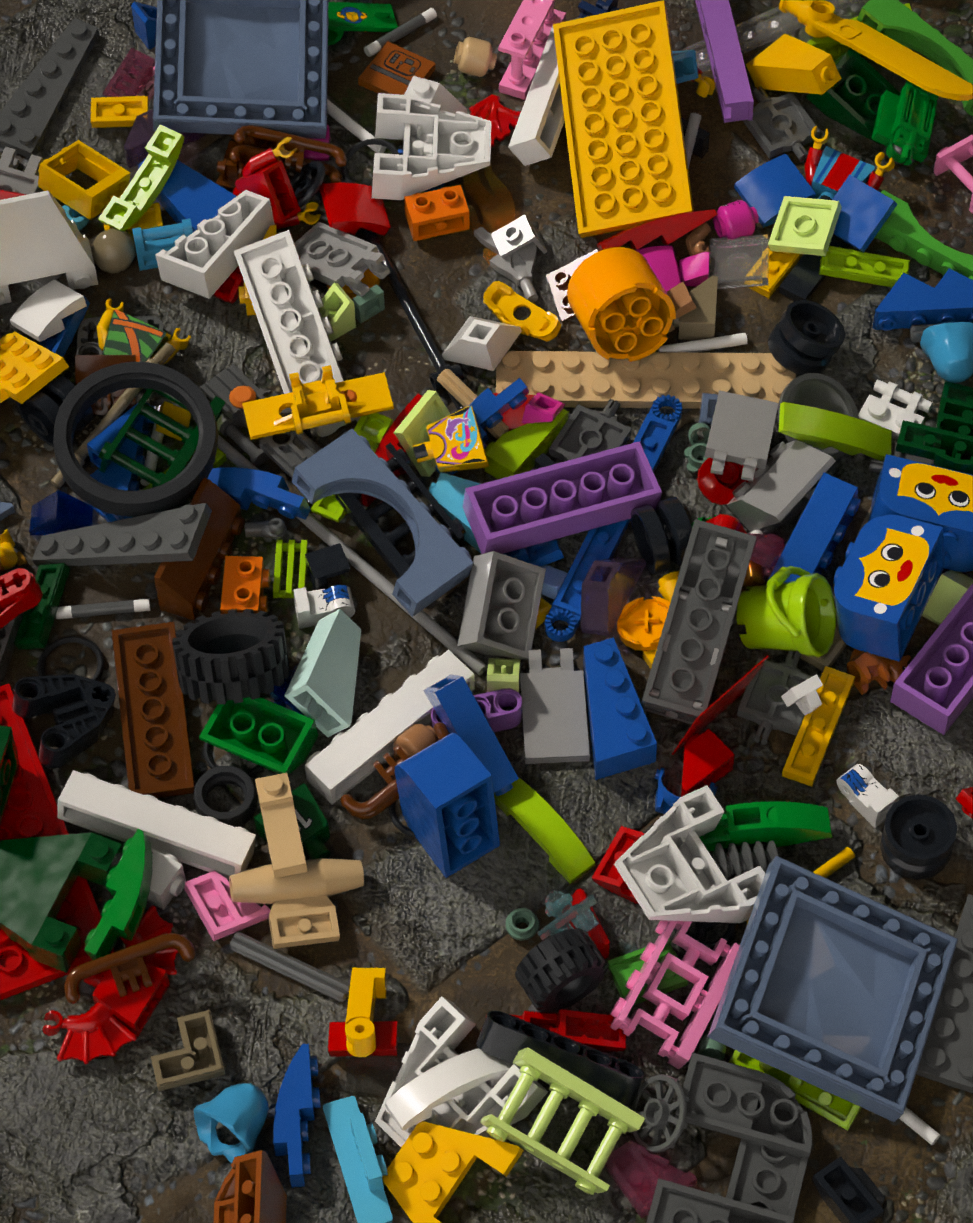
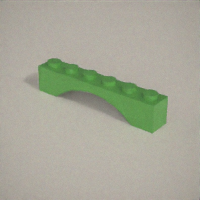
M869 0L862 7L857 18L858 21L863 22L903 46L923 54L935 64L973 84V59L899 0ZM973 99L962 101L964 110L973 117Z
M885 190L881 191L882 194L894 200L898 205L874 238L890 245L894 250L912 257L921 265L932 268L943 276L950 268L973 280V255L959 252L932 237L918 223L907 202Z

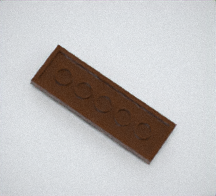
M174 622L111 630L129 790L142 795H152L155 798L194 793L195 787L184 696L179 687L172 644L173 638H176Z

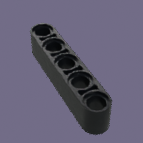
M493 1010L488 1012L476 1042L478 1048L483 1052L514 1064L513 1061L519 1050L528 1047L626 1107H630L633 1104L644 1077L642 1069L630 1062L501 1011Z

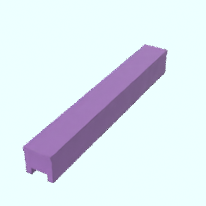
M695 0L724 123L753 120L754 100L729 0Z

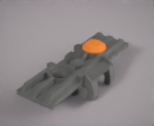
M234 364L200 386L201 391L210 400L217 396L226 401L223 412L229 418L223 422L219 431L224 436H229L249 455L253 465L260 466L269 459H272L293 479L295 467L321 450L305 432L296 434V431H290L264 437L259 441L260 448L250 441L239 430L242 427L248 429L242 403L277 396V394L273 390L264 391L262 388L259 389ZM286 408L281 411L280 415L285 417L292 414L291 408ZM288 437H290V440L287 443L283 444Z

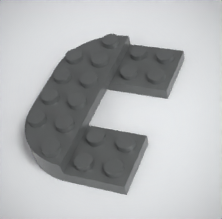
M692 1052L683 1086L685 1096L689 1097L685 1122L741 1138L727 1195L722 1197L658 1178L646 1223H793L812 1146V1130L807 1112L803 1111L795 1099L796 1094L778 1079L757 1070ZM680 1108L677 1109L675 1117L678 1119Z

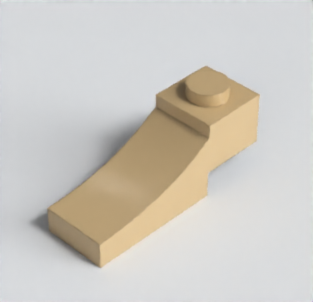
M283 773L255 779L274 877L279 878L307 872L288 774Z

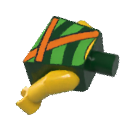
M110 298L106 300V311L97 325L99 348L103 351L102 355H136V362H146L148 358L152 359L167 342L175 348V351L164 363L166 364L179 350L187 348L191 338L190 335L186 339L178 338L181 329L176 328L172 339H169L171 335L124 313L123 302L120 303L119 307L112 308V299Z

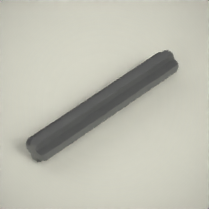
M236 932L231 939V950L340 1002L347 1000L350 989L349 983L277 949H273V947L241 932Z

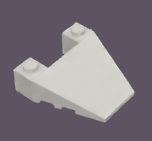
M378 93L375 138L403 140V155L374 153L372 198L403 200L405 196L421 193L490 166L492 121L457 111L456 114L441 110V105L434 103L426 106L415 102V97L408 95Z
M48 190L0 200V305L12 302L9 284L66 273L69 288L72 290L98 285L89 239L85 234L82 235L79 232L76 223L73 220L70 221L66 216L65 210Z
M708 785L680 797L614 864L649 920L742 923L750 918L765 872L761 866H758L735 878L726 880L699 838L715 830L725 812Z
M442 996L419 1021L415 1030L414 1040L409 1051L405 1052L401 1061L403 1063L395 1082H392L375 1120L400 1147L403 1146L416 1125L402 1131L386 1109L385 1102L422 1073L459 1055L454 1049L476 1025L453 1002ZM513 1064L494 1087H491L486 1081L432 1108V1117L424 1121L483 1137L490 1136L486 1132L488 1128L480 1122L484 1116L490 1114L498 1118L521 1076L519 1072L521 1067ZM533 1081L510 1125L526 1118L548 1093L537 1081Z

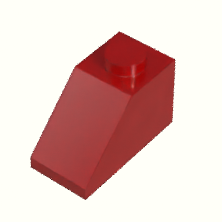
M709 728L701 735H693L685 743L681 797L706 785L709 787L711 782L716 783L733 770L735 754Z

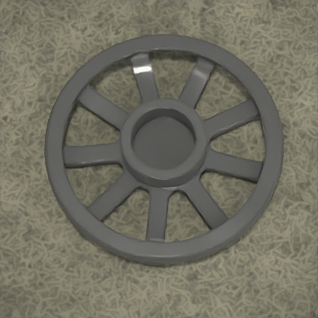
M659 1074L647 1079L638 1089L631 1110L643 1116L647 1124L641 1132L634 1131V1137L639 1145L649 1152L659 1153L669 1148L673 1149L683 1129H687L688 1123L685 1121L689 1097L685 1096L683 1088L679 1083L680 1081L669 1075ZM663 1081H666L670 1084L665 1098L663 1092ZM653 1082L656 1085L657 1099L653 1098L646 1090ZM676 1091L678 1100L670 1104L672 1097ZM642 1096L647 1103L644 1111H637V1106ZM680 1108L679 1119L672 1115V1112ZM669 1122L677 1125L673 1134L671 1133ZM655 1128L652 1144L648 1145L643 1140ZM663 1129L666 1142L659 1145L661 1132Z

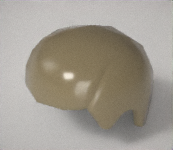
M115 228L104 230L96 236L91 247L94 263L101 271L111 274L128 269L137 255L134 237L127 230L120 231Z

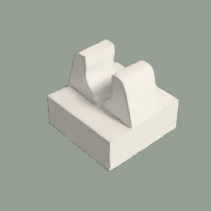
M816 674L794 686L781 697L787 707L796 703L802 713L807 715L822 705L817 690L823 684Z

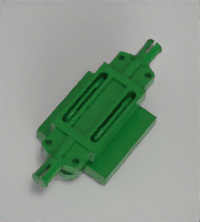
M906 80V84L899 96L886 90L880 98L872 140L885 145L887 156L889 158L892 157L898 163L902 164L904 162V165H910L912 159L922 163L928 154L938 96L927 92Z

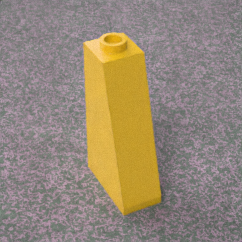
M783 34L746 64L757 89L761 86L764 90L823 95L842 79L831 54L788 34Z

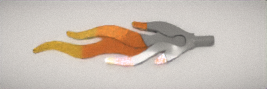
M490 162V166L485 167V178L495 193V197L489 194L483 187L479 179L478 170L463 176L464 188L477 203L483 216V225H481L474 207L468 205L470 227L479 242L487 247L483 249V256L487 263L495 271L515 283L517 287L521 286L526 299L533 303L538 299L532 284V273L537 254L536 244L531 242L509 256L502 258L491 235L515 221V203L507 187L493 173Z

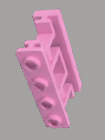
M660 920L655 929V932L659 934L654 944L652 942L648 943L640 957L644 961L640 971L635 969L625 987L630 989L625 999L620 997L610 1015L615 1017L610 1027L614 1030L620 1028L623 1030V1034L629 1036L635 1030L637 1024L643 1026L665 1040L658 1055L662 1057L667 1056L670 1058L667 1063L680 1069L691 1058L692 1052H694L721 1000L740 945L734 943L730 946L726 944L727 940L721 938L712 950L686 934L692 921ZM675 928L677 932L672 942L686 950L683 959L680 960L668 952L659 963L657 960ZM719 956H722L723 958L706 990H704L703 987L709 976L694 968L697 959L699 958L712 966ZM667 968L694 984L684 1005L657 990ZM644 984H648L642 997L657 1005L655 1012L651 1016L638 1008L631 1018H628L627 1016ZM693 1011L694 1013L676 1046L673 1045L679 1032L664 1023L668 1014L670 1013L683 1021Z

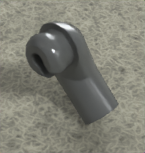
M273 518L270 521L245 522L246 538L266 537L279 540L284 537L287 531L285 522L280 518Z

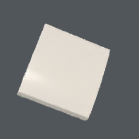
M53 280L33 293L17 309L10 322L12 326L41 342L65 330L62 319L87 305L83 295Z

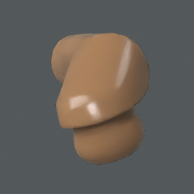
M703 223L695 228L686 238L685 243L690 256L709 252V246L706 247L703 241L711 232V228L707 223Z

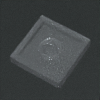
M768 234L740 236L735 239L727 237L710 239L709 278L711 276H718L717 289L769 285Z

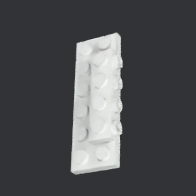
M290 231L281 232L234 250L284 394L292 392L289 374L298 372L303 384L321 380L322 367L331 365L335 383L344 381L338 361L343 359L337 342L331 344L328 335L333 333L332 326L327 316L323 318L321 316L319 308L324 307L319 291H312L309 282L314 280L309 264H302Z

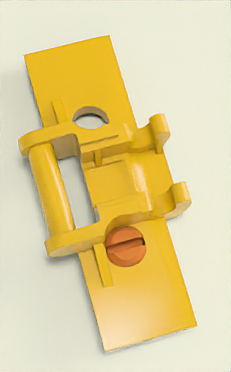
M329 365L322 367L321 380L305 384L300 380L298 372L289 374L292 388L291 393L242 403L250 439L253 440L290 431H296V434H301L306 429L342 421L347 424L351 423L350 418L392 410L394 406L385 372L335 383L332 368ZM291 408L292 414L285 417L280 415L283 409Z

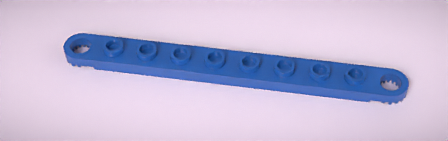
M661 395V397H657L654 400L633 442L640 441L653 473L682 417V403L675 396ZM669 406L675 410V413L664 416L659 409ZM631 519L589 530L546 616L545 633L550 639L564 642L574 636ZM563 620L569 626L565 631L562 630L560 632V630L554 629L552 624L555 621Z

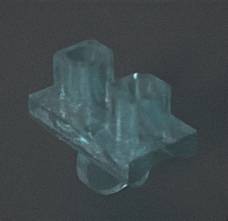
M556 890L548 894L545 900V913L547 916H553L556 919L537 932L542 941L556 933L572 929L573 927L570 922L573 923L575 928H581L586 932L600 924L590 909L598 903L594 896L591 894L579 904L572 906L573 898L569 893L564 894Z

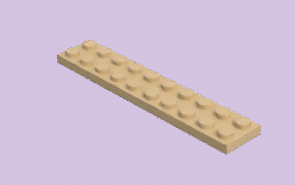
M507 351L496 367V393H501L520 378L529 390L527 395H536L540 392L565 404L564 407L576 408L579 404L586 408H605L609 399H614V402L615 400L619 402L620 408H651L657 397L670 395V397L675 396L676 399L680 400L682 409H700L702 393L719 394V390L779 403L784 388L796 378V374L784 368L775 360L771 353L654 352L645 358L629 362L628 359L609 358L608 360L597 352Z

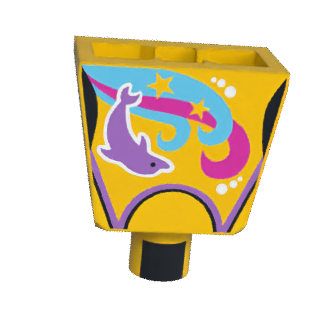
M472 405L429 424L426 428L430 441L413 445L417 463L435 459L440 472L489 467Z

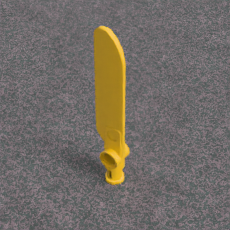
M780 0L779 10L797 17L798 22L805 25L804 30L808 35L815 38L828 36L939 97L957 101L973 99V84L863 22L837 16L834 14L835 7L831 2L826 0Z

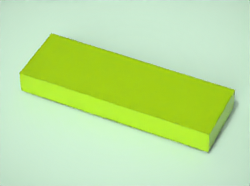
M829 246L826 256H821L819 275L892 288L903 273L909 274L910 260Z

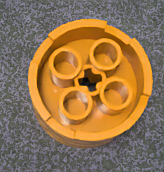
M625 247L607 248L596 252L577 267L569 281L567 290L569 305L592 346L602 357L608 360L609 358L628 359L629 362L640 360L654 353L668 339L666 334L672 325L673 319H676L675 307L652 267L639 252Z

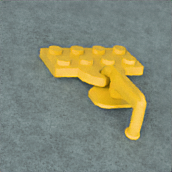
M15 331L6 334L0 339V403L10 397L23 404L69 367L63 357Z

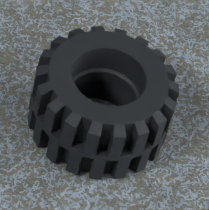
M572 928L546 938L529 951L516 968L515 977L536 1010L540 1013H552L568 1008L590 994L603 980L608 971V963L585 930Z

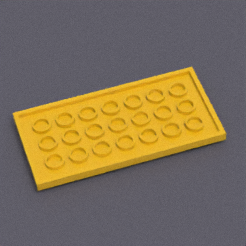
M657 1L553 24L579 236L584 238L624 230L655 219L694 212L665 1Z

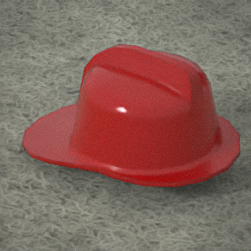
M708 458L703 462L698 471L699 489L703 496L711 503L727 505L734 497L732 492L741 483L748 482L741 479L744 465L725 461L723 475L710 473L713 458Z

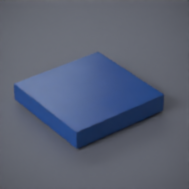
M849 175L832 199L839 201L842 207L833 235L864 253L898 204L886 195Z

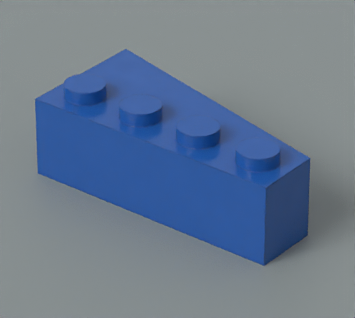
M823 473L769 579L781 567H800L810 574H821L823 569L826 570L828 568L835 548L842 541L850 522L859 508L861 500L858 499V487ZM790 574L785 582L796 581L800 576Z
M614 637L584 646L583 670L595 780L656 762V739Z

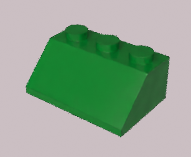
M247 697L243 698L242 703L235 704L234 700H227L226 704H217L199 739L276 773L290 774L304 763L318 737L314 719L261 697L254 700Z

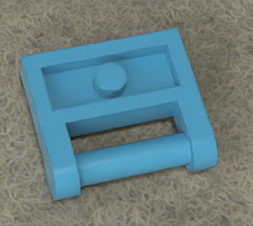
M183 219L182 223L141 230V227L132 228L139 270L158 268L155 255L163 249L165 251L170 250L175 246L174 241L183 234L186 237L192 234L191 219Z

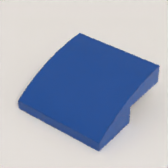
M787 154L764 163L734 184V188L741 198L750 207H755L759 222L763 228L776 222L784 196L815 199L816 195Z

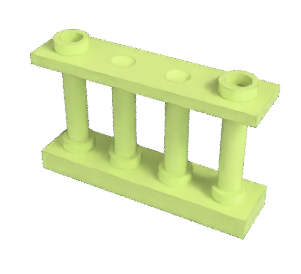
M527 1047L519 1050L513 1063L521 1067L519 1070L521 1076L498 1118L490 1114L484 1116L480 1123L488 1128L486 1132L493 1138L502 1142L508 1139L576 1180L575 1186L590 1195H594L595 1192H607L610 1185L599 1179L606 1162L621 1134L638 1131L645 1118ZM541 1079L550 1085L549 1090L551 1092L528 1135H525L510 1126V1123L533 1081ZM569 1096L579 1102L578 1108L580 1111L558 1152L555 1153L539 1142L562 1099H567ZM599 1114L609 1120L607 1123L609 1129L585 1171L570 1162L569 1159L592 1116L596 1117Z

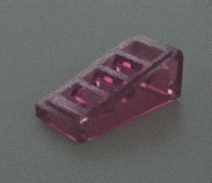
M131 48L102 93L103 96L123 97L114 93L117 88L126 92L125 96H137L155 74V59ZM137 65V66L141 67L142 70L139 71V70L135 69L134 67ZM129 73H131V74L137 76V78H136V79H133V78L129 77L128 75H129ZM126 81L132 85L129 88L121 83Z

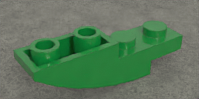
M751 802L726 806V814H723L715 830L699 838L709 852L714 851L717 843H721L723 849H726L729 843H734L737 847L741 846L742 842L754 844L756 841H766V845L768 841H774L776 847L827 839L832 838L828 807L799 802Z
M137 829L133 837L128 838L123 847V856L117 866H113L107 875L106 888L113 896V899L106 902L96 929H92L86 938L84 950L91 960L110 954L119 937L132 941L145 911L152 879L151 842L144 831Z

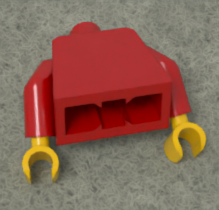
M291 137L284 138L277 145L276 149L272 150V148H269L251 157L242 170L243 176L236 180V187L233 190V194L236 196L248 190L269 198L276 229L299 225V221L313 225L318 222L321 214L311 215L309 213L317 210L319 205L315 202L308 203L304 211L300 212L301 209L298 206V201L282 160L277 161L279 156L289 158L296 152L297 148L292 151H287L284 148V144L292 139Z

